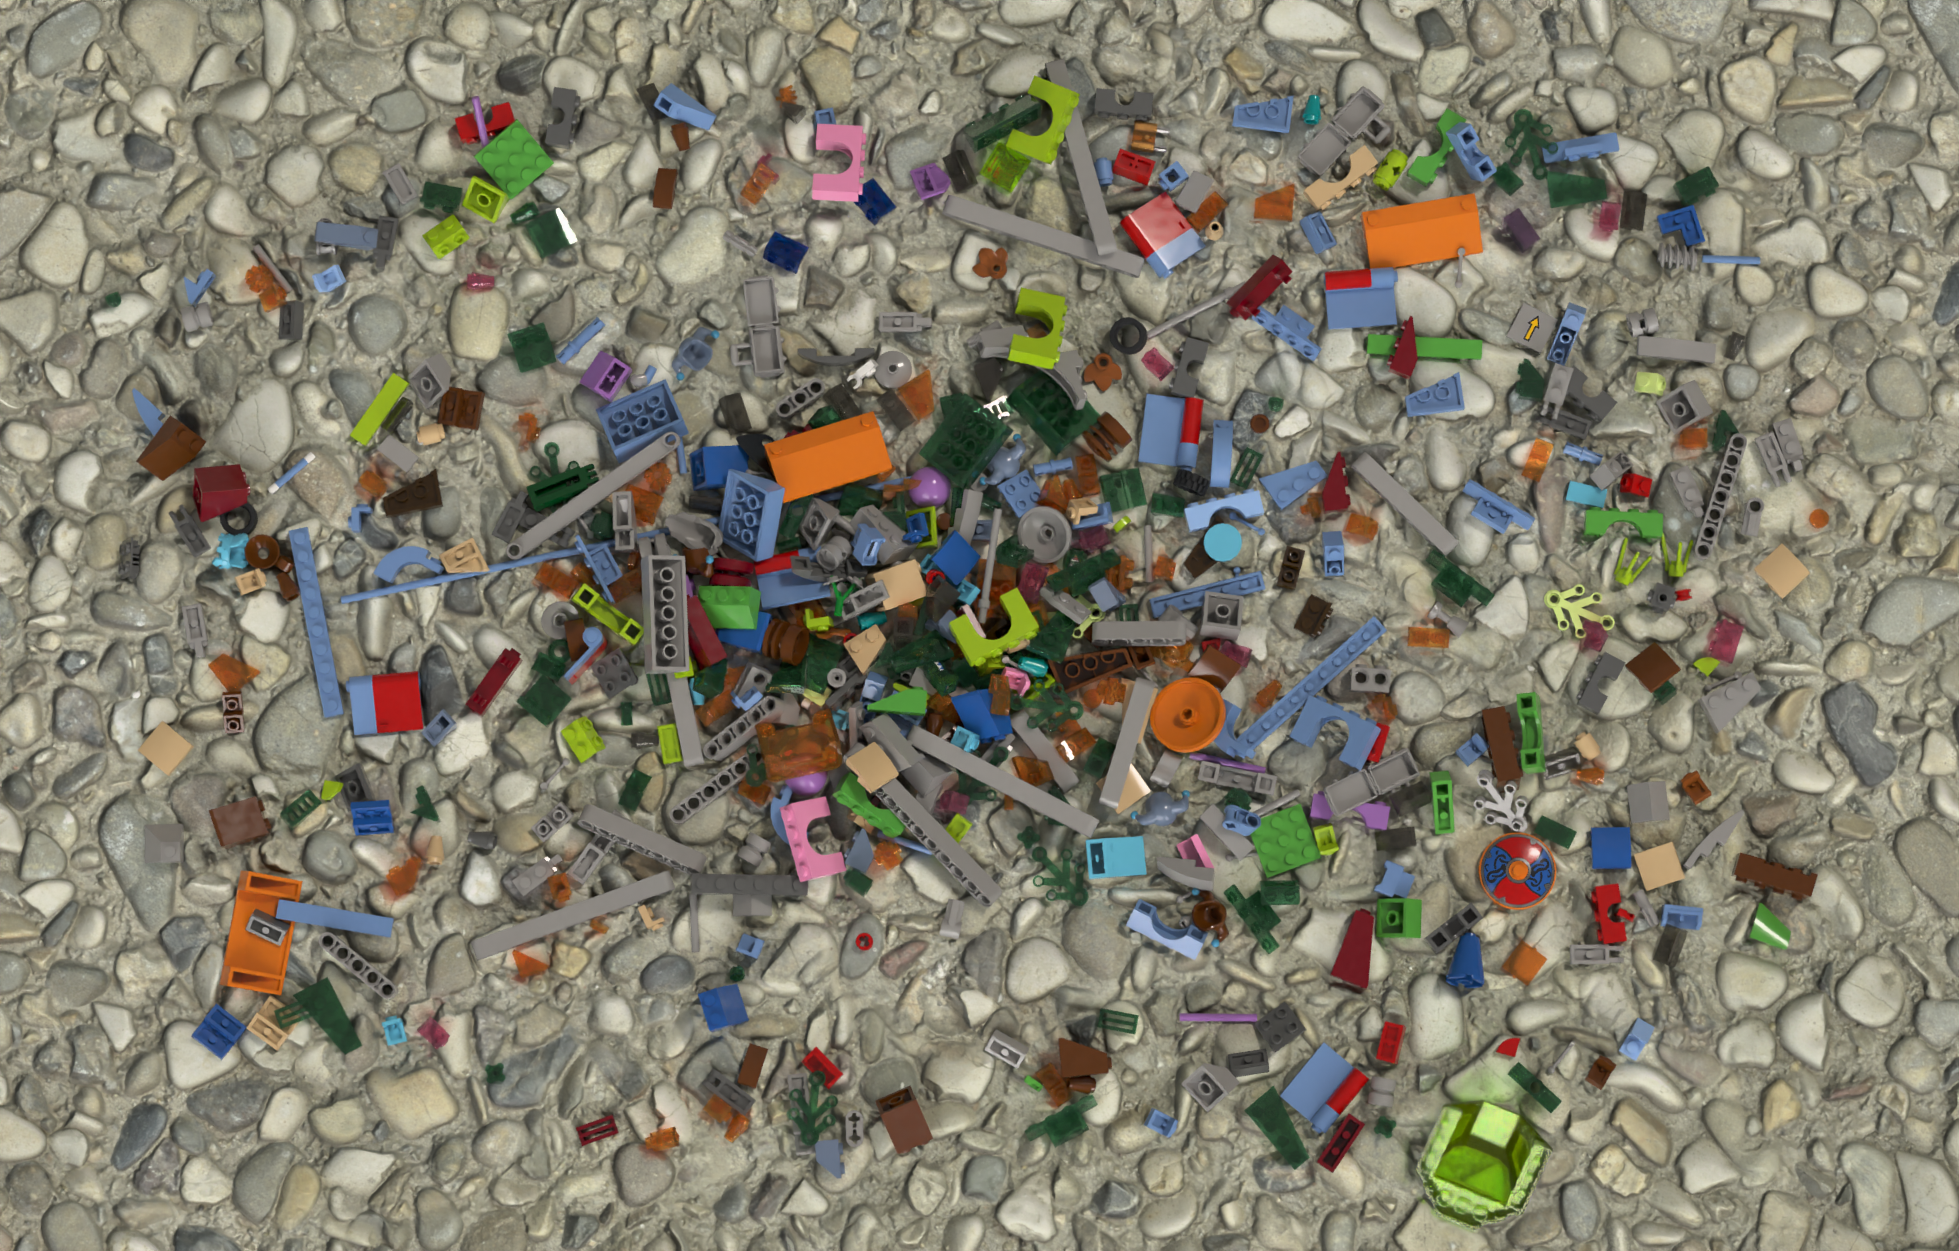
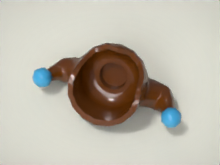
M685 547L681 549V555L685 556L686 574L702 575L708 578L714 574L712 565L714 558L709 555L708 549L705 547L698 549Z
M1193 888L1192 894L1194 896L1199 895L1203 899V901L1193 907V923L1201 931L1214 930L1217 938L1212 940L1211 945L1218 947L1220 942L1229 935L1225 924L1227 918L1226 908L1220 901L1215 899L1211 891Z

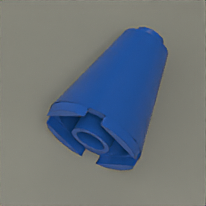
M1465 933L1463 936H1460L1446 975L1447 983L1458 986V983L1464 984V988H1479L1484 985L1485 978L1480 939L1476 937V934Z

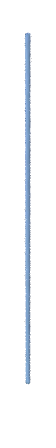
M959 466L942 469L947 476L960 474ZM911 476L816 497L827 502L908 485ZM804 499L791 501L788 510L808 506L810 503ZM721 516L705 520L718 525ZM667 527L639 533L637 538L648 537L651 539L657 534L665 533V536L670 535ZM615 539L587 544L585 546L588 552L594 550L595 548L605 543L609 548L615 546ZM577 547L488 565L490 569L488 572L450 573L341 596L342 604L584 552H579Z

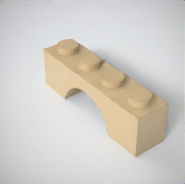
M1365 145L1349 156L1350 171L1342 181L1329 183L1318 179L1304 189L1303 194L1316 211L1319 209L1325 210L1332 204L1330 201L1335 197L1337 199L1341 198L1347 193L1346 189L1350 186L1354 188L1360 184L1362 177L1365 175L1369 177L1376 172L1378 161Z

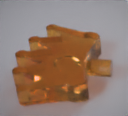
M792 85L781 88L779 90L780 97H776V101L781 100L780 108L793 111L794 108L790 106L796 105V102L792 100H796L797 96H792V94L796 93L795 90H789L792 89Z

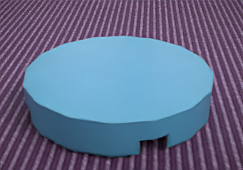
M1221 523L1214 525L1207 531L1204 537L1205 551L1215 561H1230L1241 550V535L1230 524Z

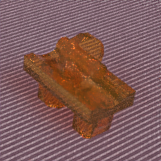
M1125 555L1115 556L1114 563L1109 562L1108 569H1103L1102 574L1108 575L1107 580L1112 582V585L1118 591L1130 589L1133 586L1132 578L1125 577V571H1133L1134 561L1127 559Z
M671 1127L650 1133V1137L645 1138L646 1148H653L654 1152L680 1146L679 1134L676 1132V1128Z

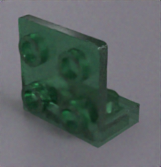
M544 322L507 334L521 373L557 362Z
M542 675L524 697L520 696L516 702L548 728L570 703L572 698L545 675Z

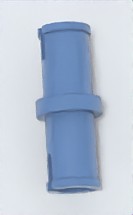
M1566 442L1563 449L1564 454L1574 456L1579 461L1584 460L1597 466L1602 461L1603 454L1590 451L1585 446L1580 447Z
M1071 457L1056 461L1051 459L1046 463L1033 464L1035 477L1049 473L1054 475L1059 471L1073 469Z

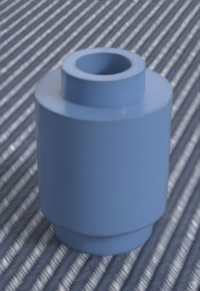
M1107 158L1096 159V162L1093 164L1100 187L1112 185V180H1114L1112 162L1107 160Z

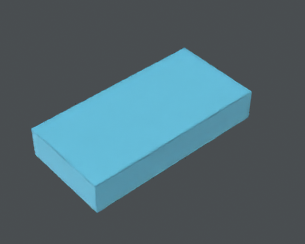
M1570 481L1565 500L1603 509L1607 489L1601 491L1599 487Z

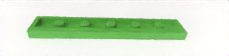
M1368 334L1367 354L1395 355L1397 349L1393 347L1397 337L1401 338L1402 336ZM1415 337L1417 357L1482 359V340Z

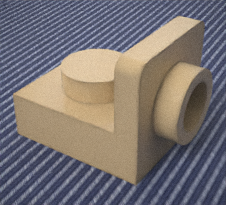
M1089 498L1070 499L1066 509V518L1074 525H1078L1081 515L1096 514L1098 506Z
M645 905L638 907L648 930L652 928L655 931L663 927L662 923L666 922L664 917L652 921L655 916L651 908H646Z

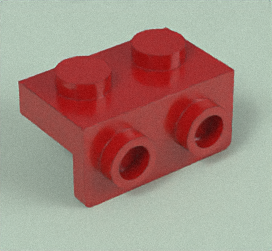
M1377 722L1376 726L1381 731L1365 762L1371 763L1373 761L1379 763L1390 731L1388 725Z

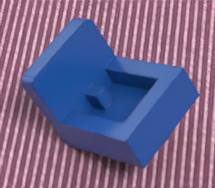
M917 513L906 519L909 533L902 536L903 540L917 543L922 541L923 537L929 535L924 513Z

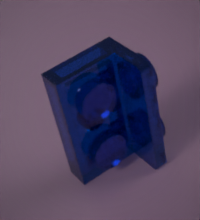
M874 178L863 184V193L859 195L858 202H854L873 225H876L880 219L896 209L895 204Z
M774 232L765 247L763 258L789 272L797 274L809 247L778 232Z

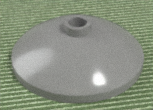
M1038 506L1030 509L1023 515L1018 525L1019 544L1025 554L1034 561L1040 563L1055 562L1061 559L1070 548L1072 540L1070 525L1064 515L1052 507ZM1048 529L1051 530L1052 535H1049Z

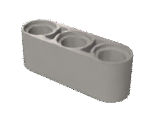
M818 378L812 379L779 401L776 406L778 416L783 420L790 419L821 398L825 393L823 381ZM814 384H819L822 389L820 392L814 393L811 391V387ZM804 395L806 400L804 403H797L795 401L796 397ZM782 406H789V413H780Z

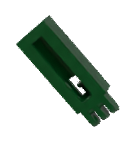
M589 464L581 468L578 466L527 486L526 488L535 511H540L578 496L588 489L589 486L598 482L599 477H595L597 472L594 470V465ZM578 478V481H571L572 485L567 487L566 482Z

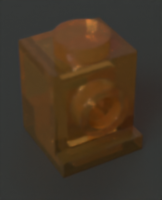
M1158 556L1154 578L1172 582L1176 567L1173 559Z
M1062 709L1055 713L1058 720L1055 724L1060 732H1065L1063 735L1064 740L1081 731V727L1070 709L1067 711Z
M564 872L547 877L553 900H558L559 903L570 900L569 896H572L573 893L568 874ZM560 885L565 887L563 892L558 891Z

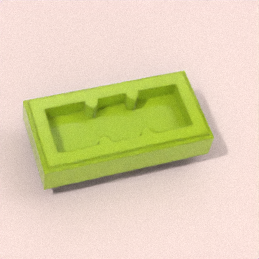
M676 723L657 726L663 763L670 764L683 761Z
M957 812L945 830L959 843L973 823Z

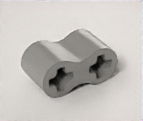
M1166 748L1150 780L1167 789L1183 756Z

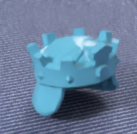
M221 533V536L218 537V541H220L219 547H217L219 558H214L212 564L216 567L219 566V569H229L232 567L243 569L247 567L248 561L245 557V547L249 541L248 535L242 533L234 536L230 533Z

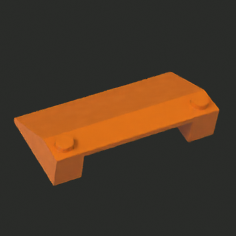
M1475 193L1362 212L1360 216L1370 269L1396 268L1459 257L1457 253L1459 248L1465 249L1463 256L1483 253Z
M873 411L764 444L765 457L774 481L785 488L783 503L892 470L883 436Z
M241 870L219 985L276 995L282 994L295 922L282 920L290 924V927L281 946L245 929L255 909L276 918L279 899L299 902L303 881Z

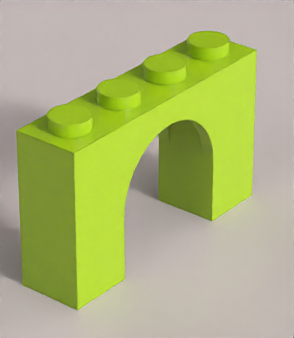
M1034 75L1027 93L1049 103L1053 111L1052 124L1045 133L1039 136H1030L1012 129L1006 146L1051 165L1057 156L1059 144L1064 139L1066 127L1071 122L1073 110L1079 103L1080 94Z
M1021 287L1015 313L1043 321L1047 325L1050 334L1043 338H1030L1013 334L1008 360L1053 369L1054 363H1058L1060 358V352L1057 349L1061 347L1063 336H1060V331L1063 332L1065 321L1062 320V317L1066 315L1068 306L1064 305L1065 297Z
M583 583L571 600L628 643L635 645L643 635L644 627L615 609L599 596L600 594Z
M1018 588L1000 596V603L1011 622L1010 630L1000 639L988 640L981 637L975 631L966 614L949 622V629L970 667L974 665L980 666L986 662L987 658L991 656L995 658L1001 655L1003 650L1017 647L1020 641L1024 639L1030 640L1037 636L1039 626Z

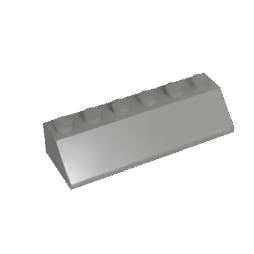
M648 555L641 559L645 674L689 671L685 556Z

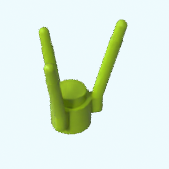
M1663 533L1661 543L1665 560V571H1668V576L1684 577L1693 540L1689 542L1684 561H1681L1682 542H1679L1677 559L1669 564Z
M1624 538L1617 568L1613 573L1616 575L1614 579L1625 586L1633 583L1637 575L1652 559V556H1649L1633 573L1631 569L1640 555L1639 552H1636L1627 568L1623 566L1621 569L1628 538Z

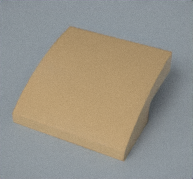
M1783 544L1779 545L1754 568V571L1781 599L1810 574L1807 568Z
M162 721L138 751L165 774L170 776L194 746Z
M875 742L847 758L845 763L859 776L857 781L870 793L899 774L889 757Z
M1132 762L1118 807L1115 809L1117 814H1120L1151 792V789ZM1107 775L1096 783L1101 791L1103 790Z
M1673 842L1634 854L1646 891L1685 878Z
M271 995L246 1029L278 1051L299 1024L302 1017Z

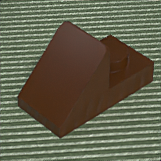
M1126 646L1130 653L1132 664L1137 670L1156 664L1148 646Z

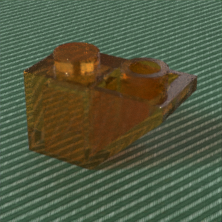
M640 567L624 574L607 586L616 604L642 591V572Z
M414 856L405 861L406 865L402 867L398 865L388 870L389 874L386 875V878L397 897L416 888L423 866L422 858Z

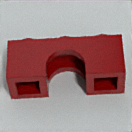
M509 102L491 107L493 118L488 124H485L488 139L495 137L496 133L502 132L515 121ZM471 113L455 118L462 143H467V145L476 143L477 139H480L474 114Z
M1619 884L1593 887L1594 891H1591L1592 903H1596L1594 919L1599 924V929L1596 930L1598 941H1601V944L1627 941L1624 922H1613L1607 915L1608 908L1612 904L1621 903Z

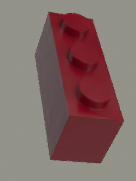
M1348 1113L1316 1160V1163L1333 1173L1365 1124Z

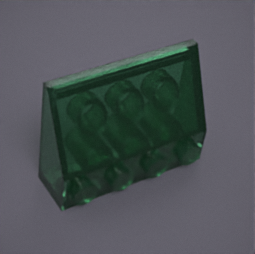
M1023 94L1015 99L1016 102L1010 105L1006 103L999 107V111L994 114L989 112L982 116V120L979 122L973 121L967 124L963 134L973 152L976 153L1011 134L1012 129L1019 130L1041 118L1040 102L1031 94L1027 96Z
M1039 370L1015 388L1006 399L1056 456L1079 439L1084 430L1088 431L1090 425L1094 426L1097 423L1096 419L1100 416L1088 401H1085L1083 409L1075 410L1070 397L1064 389L1042 370Z
M964 393L919 454L960 488L970 489L1014 430L968 394Z

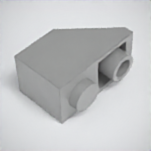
M1620 451L1595 470L1590 477L1602 491L1630 469L1633 464L1628 456Z

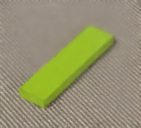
M393 373L350 436L364 446H367L407 389L409 383Z

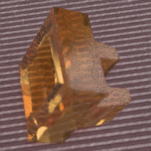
M1317 497L1307 498L1308 504L1300 506L1303 515L1311 514L1313 518L1322 517Z

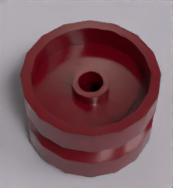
M714 558L712 563L713 569L719 573H715L710 577L709 586L751 587V580L741 576L753 575L754 564L736 559Z

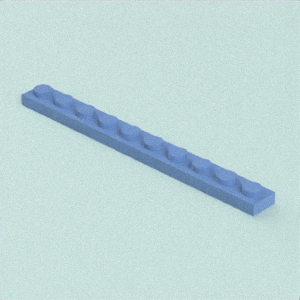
M304 527L290 530L289 536L324 717L344 714L309 529Z
M1375 616L1372 617L1236 740L1254 750L1307 702L1309 696L1317 694L1387 631L1386 628Z

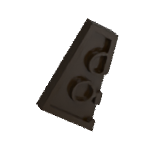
M434 469L423 478L420 477L414 480L415 482L385 496L383 502L386 517L390 518L443 507L437 470Z
M1219 515L1216 516L1207 531L1214 525L1224 523ZM1207 531L1183 563L1194 579L1219 562L1212 559L1205 551L1204 537Z

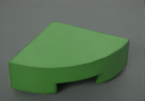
M1027 1075L1024 1082L1040 1092L1043 1085Z

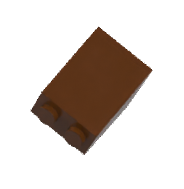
M255 796L209 810L222 848L230 849L271 834L269 829L272 826L269 818L264 816L263 811L266 809L262 799L259 800Z
M1058 1038L1062 1078L1108 1074V1069H1112L1111 1057H1107V1053L1065 1038Z
M911 1085L875 1101L897 1154L907 1153L912 1148L918 1145H926L933 1139Z

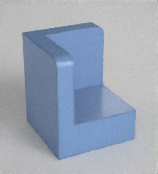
M743 934L735 951L758 960L765 941Z

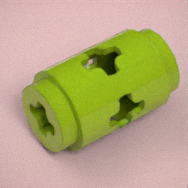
M1397 149L1389 151L1374 173L1373 183L1386 191L1389 188H1393L1408 164V157Z

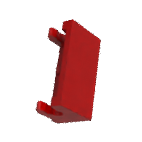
M1120 149L1113 166V174L1148 186L1156 161Z
M1385 1021L1376 1059L1398 1065L1406 1031L1404 1025Z
M817 1047L802 1061L828 1089L844 1075Z

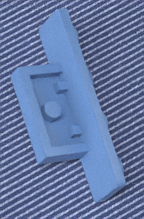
M1615 132L1542 145L1544 163L1564 160L1572 162L1578 161L1582 157L1596 158L1600 154L1619 151L1618 138Z
M1285 305L1282 306L1276 316L1261 306L1257 308L1261 312L1256 317L1252 316L1254 321L1312 361L1317 358L1322 349L1307 339L1315 327L1313 324Z
M1469 480L1463 489L1464 493L1478 500L1471 515L1502 534L1505 533L1511 521L1529 530L1535 520L1529 513L1522 511L1477 482Z
M579 534L576 535L577 541L574 543L579 552L583 551L586 555L584 561L588 569L593 568L595 572L593 578L596 584H601L604 589L601 592L606 602L610 601L612 605L616 602L607 586L619 581L624 576L605 543L588 552Z

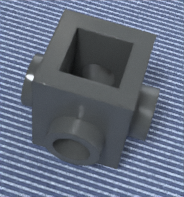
M1657 582L1654 589L1648 593L1647 601H1650L1648 606L1652 607V611L1663 614V611L1667 612L1669 608L1673 609L1676 598L1673 597L1676 588Z

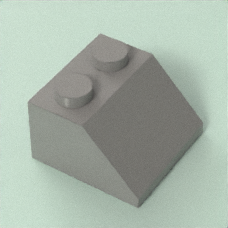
M1695 380L1681 385L1656 401L1674 435L1713 413Z
M1205 591L1199 635L1237 641L1241 631L1243 596Z

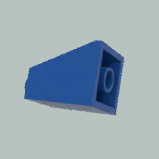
M740 445L702 447L689 454L693 491L726 488L729 469L744 473L748 470L747 461L749 460V455Z
M759 611L757 629H716L715 633L720 643L762 655L763 638L773 618L771 614Z
M1005 688L982 689L951 697L952 703L965 728L980 735L978 740H980L981 744L991 743L993 738L995 741L1006 739L1005 735L1013 733Z
M738 984L718 987L698 994L710 1032L749 1021Z

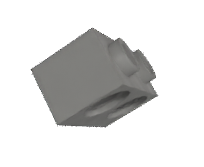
M748 661L733 691L740 698L755 686L763 695L765 689L772 682V674L767 669ZM757 674H761V678L754 681V677Z
M1356 664L1355 667L1351 668L1349 692L1388 694L1391 670L1386 669V666L1376 665L1374 669L1367 668V665ZM1362 673L1366 678L1365 682L1358 683L1355 679L1356 674ZM1382 675L1385 678L1384 684H1377L1374 679L1375 676Z

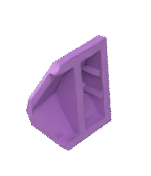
M935 163L910 171L917 194L921 200L946 192L951 184L948 175L938 168Z

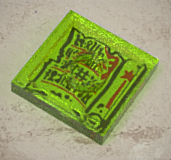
M999 141L979 172V175L1012 194L1029 167L1031 160Z

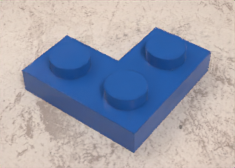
M1694 205L1656 217L1662 235L1681 230L1686 247L1705 242Z

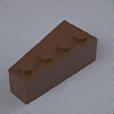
M1125 647L1046 659L1061 695L1133 666Z
M1505 706L1482 710L1481 719L1485 740L1489 742L1488 755L1490 760L1493 759L1491 771L1494 778L1497 777L1496 788L1500 793H1504L1506 783L1514 781L1517 784L1516 790H1519L1523 770L1522 766H1518L1517 763L1519 752L1518 748H1514L1513 745L1515 734L1509 728V723H1511L1510 713L1506 712Z
M1744 853L1737 854L1731 876L1736 877L1735 881L1745 884L1747 881L1753 882L1754 887L1760 889L1769 887L1776 894L1784 895L1785 892L1791 894V898L1799 901L1812 896L1818 874L1811 873L1806 875L1803 874L1804 872L1801 869L1790 867L1786 869L1783 864L1776 862L1767 863L1765 859Z

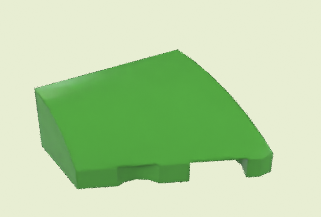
M1759 903L1749 938L1782 950H1787L1791 931L1764 904Z

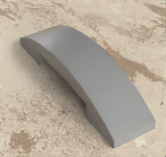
M1202 761L1198 780L1255 793L1274 795L1277 776Z

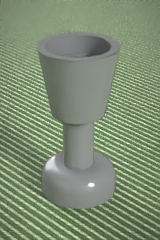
M1437 601L1427 617L1435 619L1437 616L1446 622V627L1459 638L1469 622L1456 616L1450 617L1441 610L1443 605Z
M840 668L832 669L827 676L829 686L835 691L848 681L846 673Z

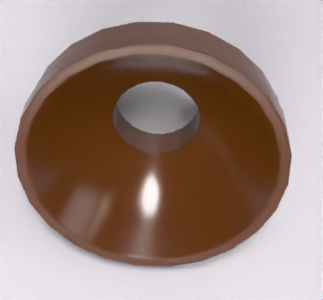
M261 534L252 537L245 547L246 560L255 568L268 569L275 565L280 556L278 543L268 535ZM262 548H267L270 552L269 556L265 559L260 558L258 554Z

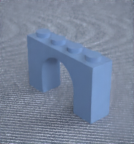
M1319 695L1316 698L1309 696L1289 737L1312 748L1321 728L1326 723L1332 720H1343L1348 725L1349 738L1339 760L1361 771L1381 731L1376 726L1377 722L1370 718L1363 720L1359 718L1360 714L1352 710L1349 713L1343 711L1344 707L1337 703L1330 705L1326 703L1327 699Z

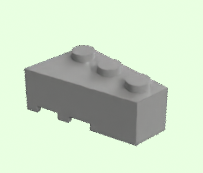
M873 505L860 508L849 523L855 531H857L858 524L866 523L869 528H877L886 540L885 543H881L877 558L883 565L908 559L919 544L918 542L911 543V541L903 540L902 536L907 533Z
M1753 672L1698 700L1715 734L1727 725L1761 690V687Z
M886 712L860 726L868 744L870 745L875 742L889 757L897 772L925 758L922 753L919 754L912 747L913 743L910 739L907 741L900 733L902 730Z

